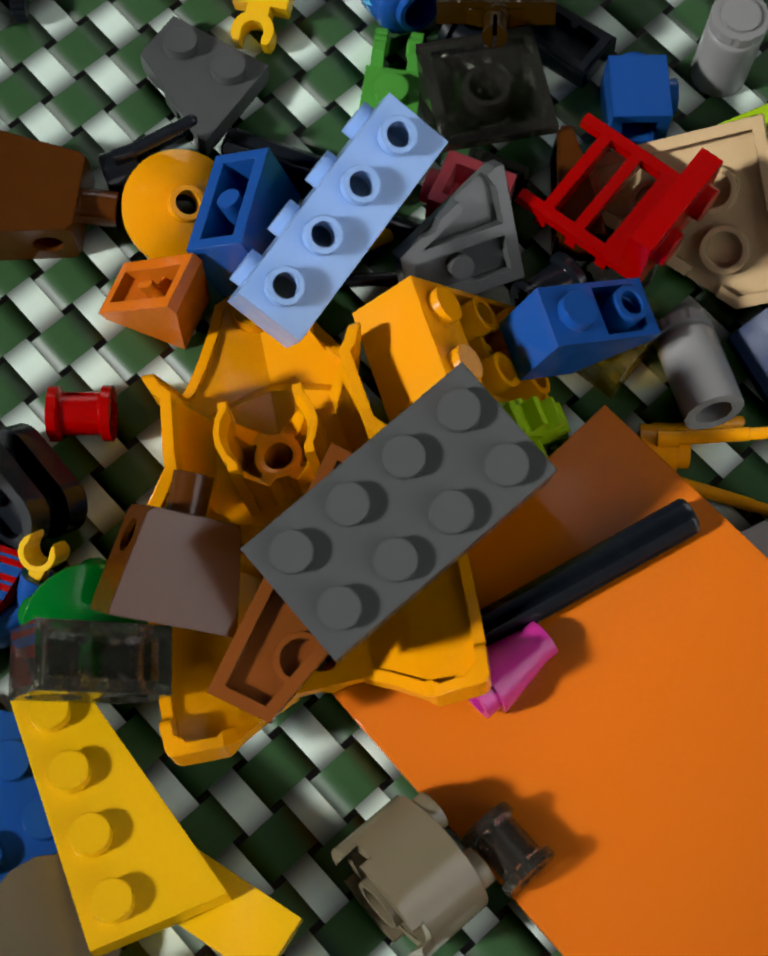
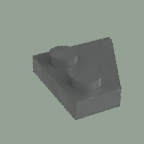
M175 16L167 22L140 53L142 69L155 88L165 93L166 104L175 117L179 119L190 114L197 117V124L189 128L194 136L195 146L199 152L206 156L270 81L269 65Z
M494 159L485 162L391 252L398 283L411 275L471 294H478L525 277L504 164Z

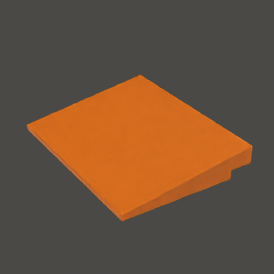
M604 405L547 458L557 469L551 480L468 551L479 608L486 607L677 499L686 500L692 507L700 523L698 533L538 622L537 624L546 631L556 645L558 653L545 663L506 713L498 710L492 716L486 718L468 699L439 707L429 701L396 690L368 685L364 682L346 686L344 689L330 694L418 794L424 792L439 805L448 819L449 829L466 848H471L481 856L490 867L496 882L562 956H768V558L614 412ZM333 659L321 671L332 669L336 665L335 660Z

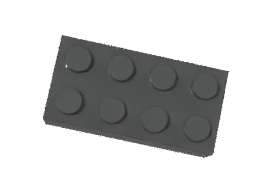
M461 362L240 549L338 664L551 480L557 469L464 363Z

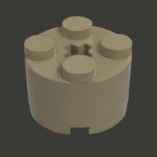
M420 792L412 800L402 795L395 796L331 851L332 859L336 866L347 858L354 873L344 882L382 932L393 943L405 934L417 945L407 954L408 956L433 955L488 905L486 889L495 882L494 874L481 856L471 848H466L462 851L444 830L449 825L446 815L439 805L424 792Z

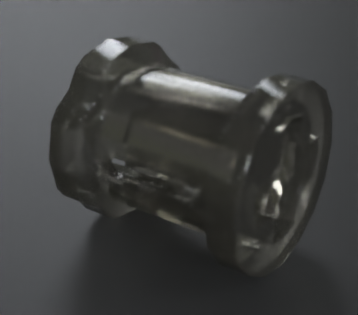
M502 801L472 826L461 840V843L465 848L476 850L504 881L502 891L510 898L528 885L551 862L555 853L548 845L539 847L512 817L514 809L508 802Z

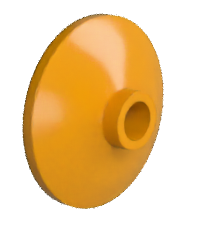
M186 149L164 150L144 159L128 177L121 198L123 224L131 241L149 259L189 254L186 251L214 164L211 158ZM178 195L190 196L196 205L195 213H182L177 208L176 197Z

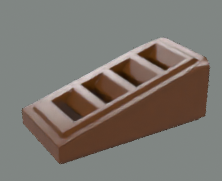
M561 125L560 130L557 129L550 156L551 193L583 156L573 126ZM589 175L559 210L560 213L574 222L596 197ZM601 216L588 232L605 243L607 240V229L603 216ZM551 227V255L561 251L568 254L575 261H595V257L577 245L572 249L565 244V236Z

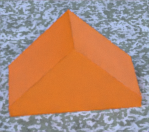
M194 253L123 263L98 314L111 322L186 350L210 300L202 259Z

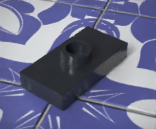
M557 2L555 25L507 27V31L512 34L510 46L581 89L605 63L608 55L615 51L617 40L616 37Z

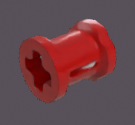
M50 385L45 398V427L50 442H61L64 436L100 435L104 442H114L118 430V400L115 387L113 385H103L100 391L64 392L60 385Z

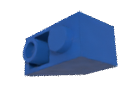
M639 277L537 287L499 323L519 381L571 374L654 340L661 334Z

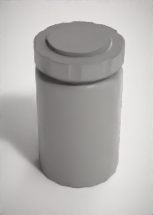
M715 0L690 68L693 84L702 93L711 97L724 98L732 96L741 90L768 29V8L763 0Z
M690 307L674 311L657 321L661 334L652 340V343L657 350L658 358L685 426L697 430L708 429L721 425L740 413L744 407V399L707 311L697 307Z

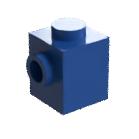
M628 52L622 55H608L599 87L602 122L637 145L665 138L679 103L677 78H669L667 54L646 55L641 52Z

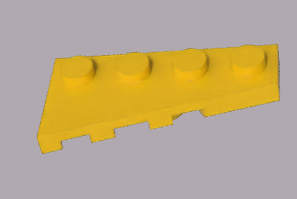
M74 672L9 697L89 951L93 956L105 955L232 901L226 889Z

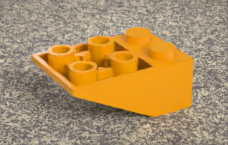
M410 275L353 312L352 316L355 323H361V342L389 422L395 419L461 362L464 363L498 403L508 402L520 397L527 400L532 396H537L539 401L548 398V393L550 392L548 377L519 381L499 323L515 307Z

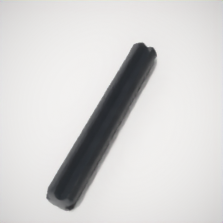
M677 499L480 609L486 646L521 630L532 621L536 623L542 621L696 535L700 530V523L692 507L686 500Z

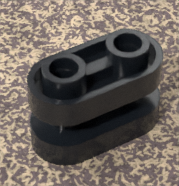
M19 423L0 428V545L18 550L19 543L25 536L40 529L45 531L41 542L46 538H56L78 530L86 520L88 503L86 493L77 478L41 434L32 426Z

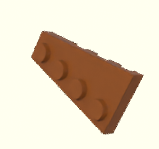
M331 443L307 492L353 453ZM263 578L206 692L271 724L328 657L329 653L269 582Z

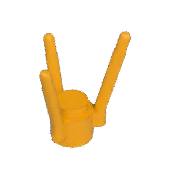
M735 416L721 425L698 430L688 428L684 422L639 423L637 435L677 472V469H689L691 444L768 439V426L743 427L746 423L743 416ZM682 477L706 499L768 517L767 503Z

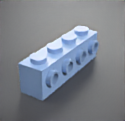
M390 92L374 108L365 101L362 103L341 131L350 139L340 153L335 156L327 150L304 179L313 188L303 202L298 205L290 199L267 228L276 237L265 252L261 255L252 249L229 278L238 287L227 302L285 348H289L303 339L448 143L444 137Z

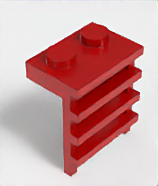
M588 112L581 120L579 127L597 138L545 201L526 188H523L517 195L516 203L535 215L534 222L543 229L548 224L564 235V243L574 249L578 245L595 257L594 264L604 270L608 266L624 278L639 277L642 282L656 263L663 267L670 260L685 237L682 231L692 219L699 222L711 208L720 193V190L713 186V183L724 161L702 147L680 174ZM612 148L626 158L625 162L575 222L560 213L559 210ZM639 169H643L657 180L610 238L604 243L588 231Z

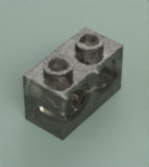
M36 617L11 630L8 700L142 705L172 696V626Z

